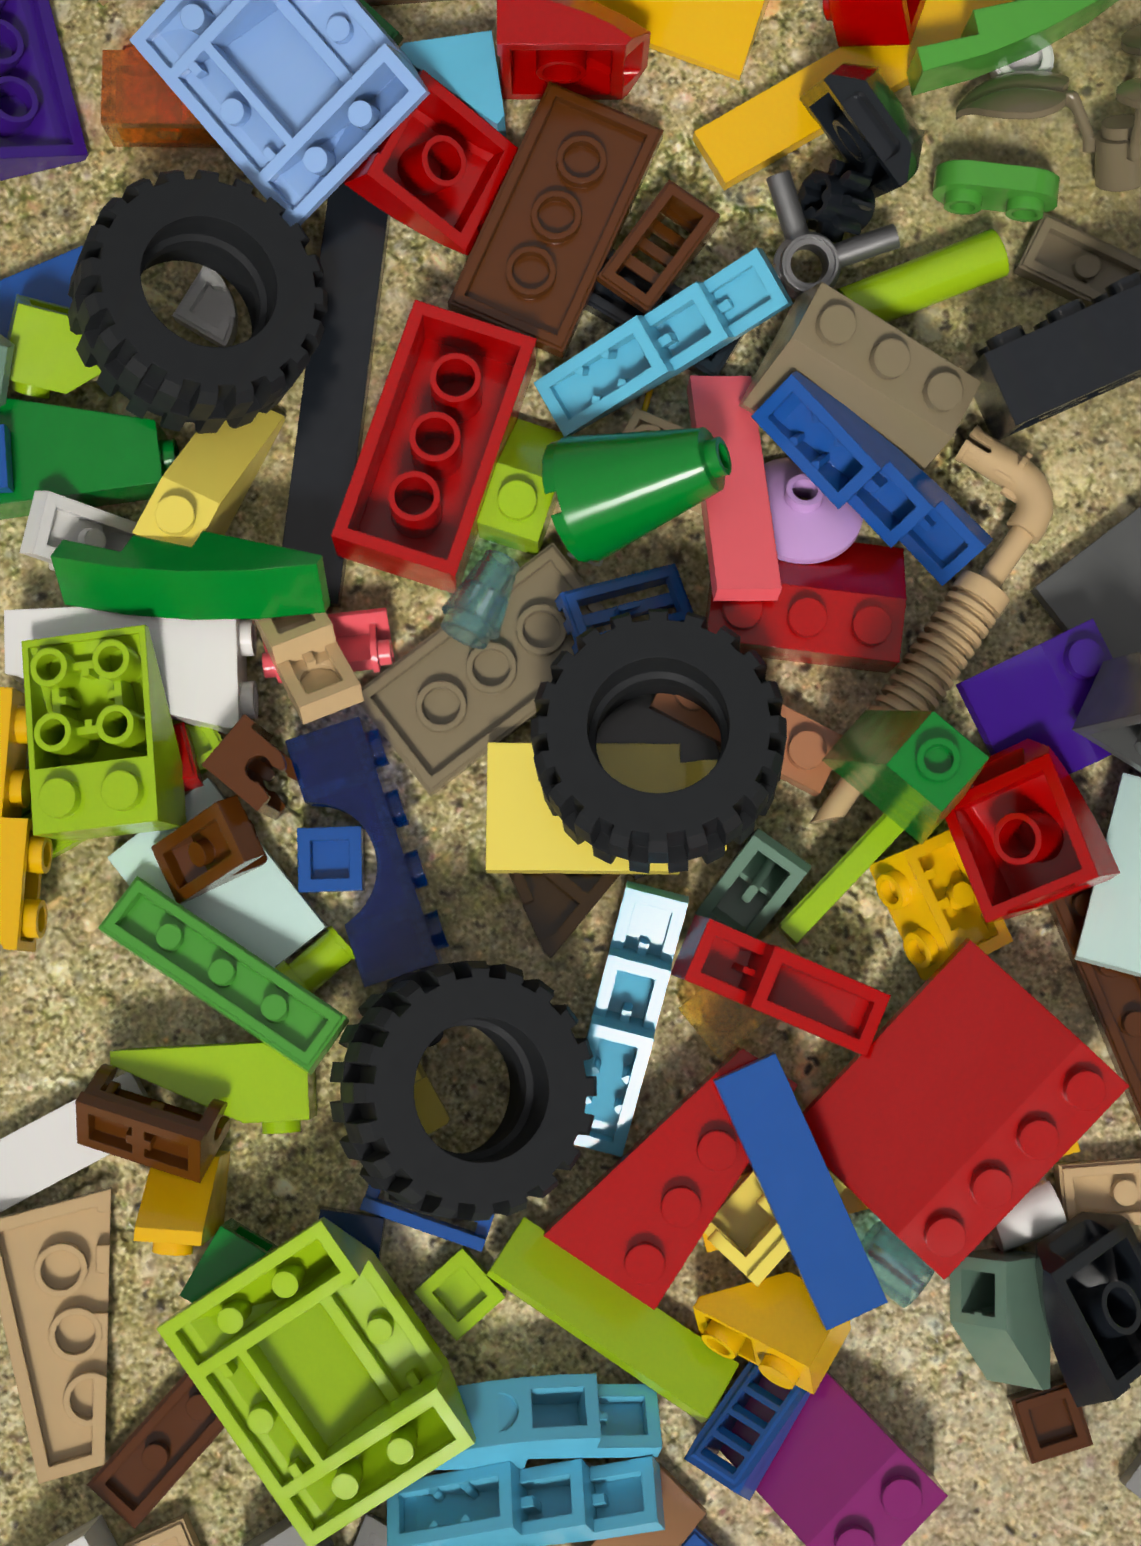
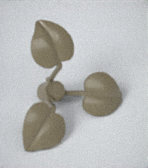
M1141 24L1130 28L1122 36L1121 46L1124 52L1141 56ZM1022 70L995 76L976 86L956 108V120L970 114L992 118L1024 120L1042 118L1054 114L1067 106L1072 110L1083 137V152H1095L1096 187L1110 192L1130 191L1141 187V77L1121 83L1117 86L1116 90L1118 102L1135 108L1134 115L1120 114L1107 117L1101 122V129L1096 133L1092 129L1079 94L1076 91L1067 90L1069 88V78L1054 72Z

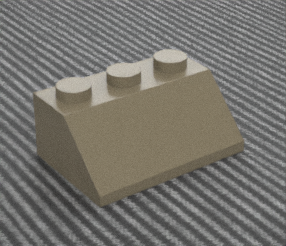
M820 282L796 297L739 406L754 414L793 372L798 371L848 407L924 471L953 437L981 381L824 282Z

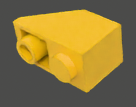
M217 1151L201 1183L150 1167L134 1228L133 1241L153 1242L152 1252L156 1254L185 1256L193 1254L194 1246H203L215 1236L219 1227L224 1224L230 1151Z
M791 1272L767 1277L758 1287L753 1282L699 1296L693 1306L701 1339L712 1351L728 1359H734L738 1355L756 1364L762 1375L772 1383L785 1389H793L796 1385L813 1395L851 1330L849 1320L826 1331L802 1278Z

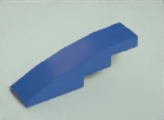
M798 371L793 372L751 416L838 510L848 502L890 548L900 541L942 586L992 542L993 538L945 490L902 451L848 407Z

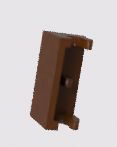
M244 714L203 762L202 766L257 812L277 820L287 806L276 792L267 789L264 780L271 782L275 779L273 768L285 771L289 778L298 782L301 781L302 774L297 764L270 742L273 736Z
M108 1064L101 1065L85 1091H81L75 1101L77 1144L201 1183L229 1131L230 1118L223 1116L228 1103L213 1099L204 1114H198L121 1089V1083L112 1081L118 1068Z

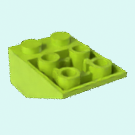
M138 625L21 641L33 835L67 842L178 829L184 825L187 820L184 780L182 779L183 764L149 626Z

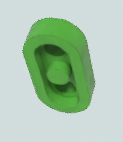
M964 159L943 162L935 168L932 195L937 201L943 203L944 209L950 213L970 215L978 213L982 209L1006 212L1005 215L1015 221L1032 222L1042 219L1044 213L1052 211L1057 207L1060 178L1052 171L1036 167Z

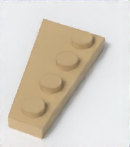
M111 1187L0 1217V1314L39 1484L105 1465Z

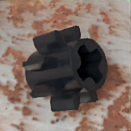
M832 159L828 173L814 168L812 173L803 181L798 193L808 229L815 230L817 233L826 236L833 243L842 241L844 231L859 235L861 230L870 222L875 210V196L871 188H869L872 182L871 176L857 172V166L837 159Z

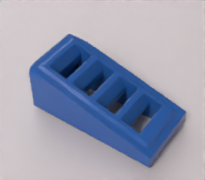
M750 1361L701 1429L684 1457L685 1460L749 1501L811 1394L795 1385L793 1389H790L791 1391L784 1401L758 1385L763 1375L759 1371L758 1366ZM750 1397L776 1412L769 1423L745 1409ZM737 1420L760 1434L754 1445L749 1444L731 1432ZM723 1444H726L745 1457L738 1468L717 1455Z

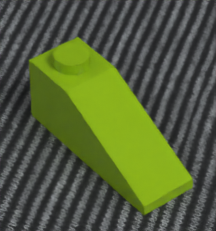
M262 1041L124 1048L110 1051V1065L205 1107H208L213 1099L227 1102L224 1115L242 1123L262 1122V1134L300 1132L301 1120H310L317 1116L315 1071L310 1075Z

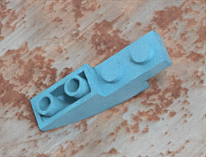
M596 1373L519 1377L457 1386L475 1433L476 1441L474 1445L434 1470H464L511 1461L518 1469H524L528 1459L658 1457L663 1446L657 1392L645 1384H597Z

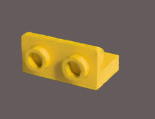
M949 829L926 839L922 845L917 843L870 866V872L876 882L878 896L888 908L903 940L905 954L915 966L922 980H928L966 938H969L987 955L1013 942L1004 920L990 923L985 922Z

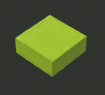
M463 1245L414 1290V1293L456 1341L506 1297V1292L498 1283L486 1276V1269Z

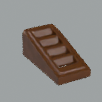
M669 179L599 273L597 282L646 315L658 305L714 234L720 214ZM665 217H668L691 234L687 239H684L661 222ZM652 233L678 250L674 257L648 240ZM638 250H641L664 266L665 269L659 274L634 257ZM625 266L652 284V287L646 294L619 276V273Z

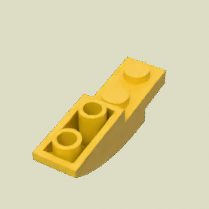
M0 687V944L6 950L35 952L36 939H41L44 936L47 926V905L45 900L40 899L42 874H47L51 867L53 845L52 839L33 835L31 819L21 818L22 808H27L31 802L29 770L25 769L28 745L25 694L13 687Z

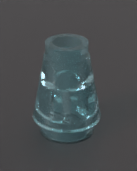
M486 550L482 559L478 561L443 605L442 611L445 616L441 622V628L453 639L476 649H485L491 639L499 638L516 580L515 577L520 569L518 563L502 552Z

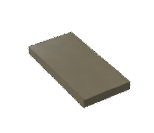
M554 543L543 549L361 688L364 701L359 704L430 796L486 755L488 742L501 743L537 715L534 700L540 683L552 681L550 665L561 651H568L574 656L572 646L575 642L572 634L567 635L563 625L566 617L563 611H558L555 600L561 592L587 585ZM600 602L579 607L582 615L605 609ZM611 624L597 627L596 629L599 633L611 630Z

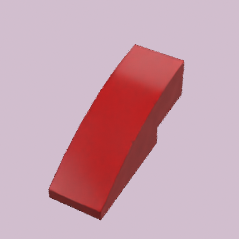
M695 915L670 974L863 1056H867L891 995L776 945L765 943L713 919Z

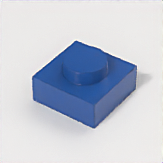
M362 826L297 828L299 893L365 891L364 828Z

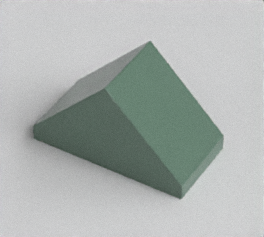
M757 828L746 839L695 914L713 919L757 938L812 866Z

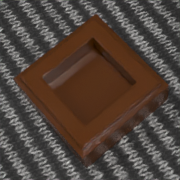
M1064 1378L1050 1382V1389L1047 1390L1029 1388L1007 1395L1026 1459L1031 1464L1093 1445L1082 1407L1077 1408Z

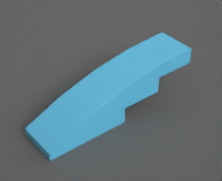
M756 247L704 282L696 281L646 315H636L535 381L534 385L563 436H571L680 374L794 303L764 250Z
M627 880L586 1036L593 1057L584 1061L586 1076H597V1096L586 1097L585 1113L593 1115L594 1120L590 1135H577L574 1145L619 1157L623 1155L654 1042L655 1029L669 982L672 962L687 911L689 896Z
M653 1456L591 1467L582 1458L518 1469L511 1461L424 1476L387 1499V1546H547L665 1530L660 1464Z

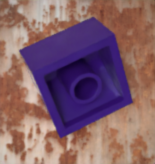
M1093 618L956 684L990 756L1026 739H1031L1049 746L1067 772L1071 774L1112 755L1072 730L1103 661L1113 659Z

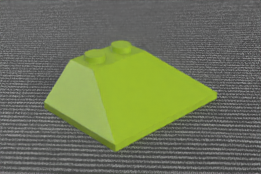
M325 1217L320 1218L159 1324L156 1328L307 1546L317 1545L475 1444L476 1436L447 1358L375 1253Z

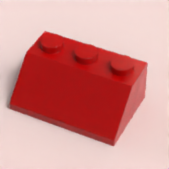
M854 542L841 555L821 563L794 564L778 560L782 586L778 601H713L710 579L706 608V630L717 634L719 629L725 625L741 636L740 652L743 655L749 650H756L761 658L889 673L900 663L907 600L904 548H890L888 546Z

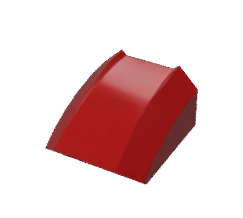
M497 0V56H500L499 81L502 99L541 100L549 81L592 100H623L648 66L651 32L627 16L592 0Z
M421 70L418 74L430 94L344 181V184L389 216L418 233L464 255H469L518 151V147L425 70Z
M1026 739L989 756L988 761L965 796L945 818L986 923L1010 919L1040 909L1070 895L1106 882L1120 874L1101 829L1071 776L1049 746L1031 739Z

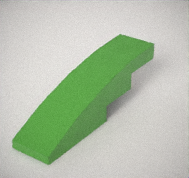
M1015 0L1009 3L975 9L972 11L961 38L917 47L906 72L911 94L914 96L972 80L1031 56L1088 24L1119 0Z

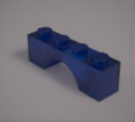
M356 717L286 740L287 749L304 801L312 807L336 809L354 817L368 833L375 849L377 875L373 891L361 911L344 925L364 987H371L392 980L405 973L419 971L422 967L443 963L439 950L449 947L447 935L438 910L426 913L419 889L429 886L428 877L418 849L407 852L399 828L410 825L398 788L387 792L380 767L389 765L390 761L379 729L367 731L365 723L360 717Z

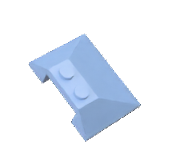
M165 0L129 39L265 199L268 200L269 197H272L286 209L282 218L290 227L295 223L301 226L430 94L407 55L359 0Z

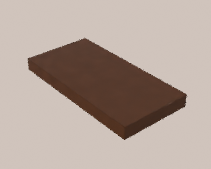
M549 81L448 300V309L537 338V348L563 359L597 285V276L606 265L663 139L664 130Z

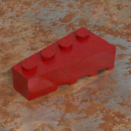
M737 1047L687 1094L676 1107L642 1136L627 1153L591 1184L564 1212L559 1214L545 1228L543 1236L655 1310L749 1163L713 1079L758 1058L745 1049ZM787 1078L790 1087L794 1092L798 1084Z

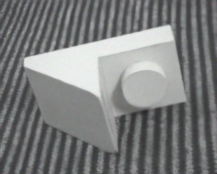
M35 491L19 553L48 562L49 569L55 571L50 556L62 540L121 552L133 536L132 531L137 522L51 491Z

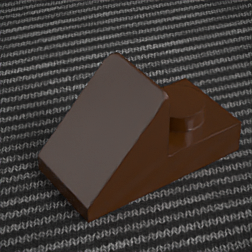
M237 795L215 802L151 847L173 897L179 904L196 898L267 862V856L256 835L255 827L248 818Z

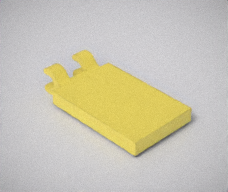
M488 742L487 873L648 874L630 871L629 860L616 857L614 862L609 864L593 856L591 844L584 841L577 845L564 832L561 818L552 815L544 800L534 763L532 743ZM596 743L599 761L603 769L612 778L629 788L647 793H668L687 788L704 778L718 761L698 760L680 763V744ZM650 863L649 874H680V872L669 873L668 863Z

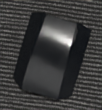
M843 63L799 99L845 162L857 166V172L871 176L872 182L869 188H871L875 198L901 187L917 172L925 130L919 129L879 73L880 67Z
M1081 1212L1036 1243V1275L1045 1325L1059 1368L1077 1408L1116 1400L1130 1389V1383L1141 1375V1244L1128 1219L1116 1214Z

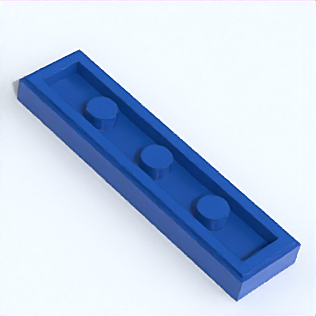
M776 1053L767 1054L713 1079L718 1094L826 1331L888 1303Z

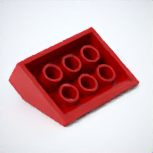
M966 938L876 1033L867 1056L857 1054L802 1113L826 1166L903 1243L945 1280L1124 1093L1129 1085L975 943Z

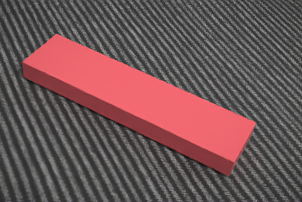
M690 375L687 385L691 428L704 427L710 431L714 438L721 437L728 448L732 464L731 474L725 476L723 490L701 502L713 601H778L782 590L759 426L751 417L753 414L739 406L752 381L751 376Z

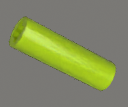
M989 229L840 287L837 291L888 323L1008 276L1009 261L1000 236L995 230Z

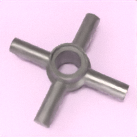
M790 170L766 178L785 238L774 255L772 266L790 298L796 299L797 296L820 282H824L833 288L838 281L842 267L900 248L898 232L893 223L833 244L826 236L808 230ZM809 250L819 257L822 264V273L817 282L805 283L795 277L791 269V259L796 251Z

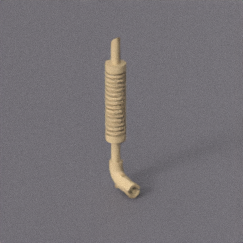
M978 425L970 433L969 440L966 439L955 460L959 463L962 462L1003 488L1000 494L1016 504L1013 514L1006 522L1009 531L979 574L968 570H963L951 586L952 591L947 592L944 597L945 601L940 602L937 607L938 611L934 612L930 617L931 622L925 624L923 627L924 632L919 633L916 638L917 642L912 643L909 650L911 653H906L902 658L904 664L900 663L895 668L897 674H891L888 679L890 684H885L882 687L881 691L884 695H877L874 699L876 705H870L867 710L936 711L940 706L938 701H943L947 695L946 691L951 690L954 685L952 680L959 678L961 675L960 670L965 669L968 665L967 660L972 659L974 656V649L980 647L982 644L981 639L987 637L989 634L988 629L993 628L996 623L995 619L1001 616L1010 603L1009 597L1000 589L1030 543L1038 544L1053 516V492L1045 474L1030 461L1033 455L1029 452L1025 456L1019 454L983 431V428ZM840 777L809 824L845 817L861 793L844 778Z

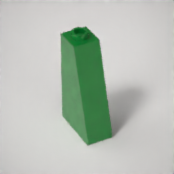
M7 398L6 404L0 407V424H5L10 429L14 492L0 493V520L29 516L35 491H51L92 507L150 500L161 477L180 454L175 438L168 439L166 433L156 420Z
M865 710L825 755L822 761L922 845L965 796L989 757L934 711Z

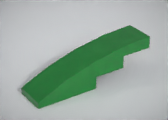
M202 531L192 547L133 535L121 552L62 540L50 556L64 604L124 615L187 620L263 619L325 613L330 606L322 555Z

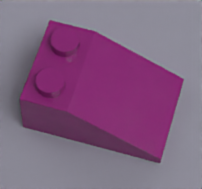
M828 1371L815 1394H810L756 1489L761 1497L806 1546H902L948 1497L936 1478ZM764 1376L758 1384L783 1401L791 1391L772 1383ZM750 1397L745 1406V1409L767 1423L776 1413L753 1397ZM737 1420L731 1432L751 1445H754L760 1436L759 1433ZM723 1444L720 1449L722 1454L736 1468L745 1458L726 1444Z

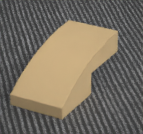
M326 612L254 619L276 671L303 725L364 701L361 684L336 642L333 624Z

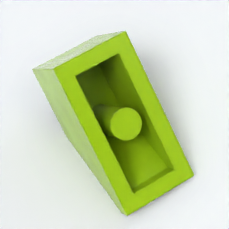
M16 294L7 339L15 344L9 379L13 381L12 390L24 395L48 399L50 398L51 391L67 394L100 375L101 370L97 365L90 368L84 366L76 350L82 334L76 335L70 331L69 307Z
M521 419L517 420L496 463L477 520L479 538L534 556L540 553L551 521V515H553L558 500L556 491L548 494L544 493L542 458L548 444L564 437L561 432Z

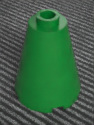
M704 427L567 436L548 444L542 458L544 493L548 494L556 491L562 511L551 515L555 529L566 549L578 561L584 563L605 559L722 491L725 485V476L730 475L732 470L730 454L724 440L719 436L714 438L710 431Z

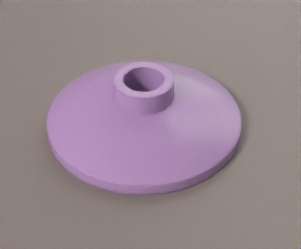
M789 457L775 459L764 464L778 560L794 564L821 563L841 555L854 543L860 532L863 518L848 502L838 510ZM798 496H799V497H805V498H807V499H809V500L799 499Z

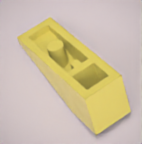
M273 410L266 414L258 412L251 423L236 429L230 427L227 420H225L217 433L198 434L196 432L161 477L132 531L133 535L188 547L193 546L202 531L225 535L285 422V416Z

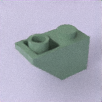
M999 1248L972 1251L950 1274L951 1324L987 1380L1038 1390L1050 1389V1339L1040 1304L1036 1275V1253L1016 1250L1002 1252Z

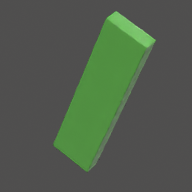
M138 876L98 927L104 935L310 1075H312L349 1023L347 1016Z

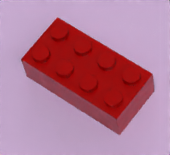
M414 300L331 534L337 556L440 590L458 594L478 535L477 520L496 463L516 424L536 366L537 338Z

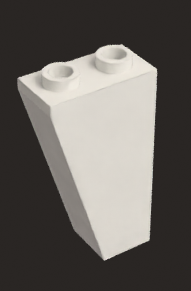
M82 607L4 610L5 674L21 684H24L21 641L147 625L149 626L171 719L228 734L244 714L251 719H257L258 717L256 681H247V656H256L257 634L254 619L187 620L124 615Z

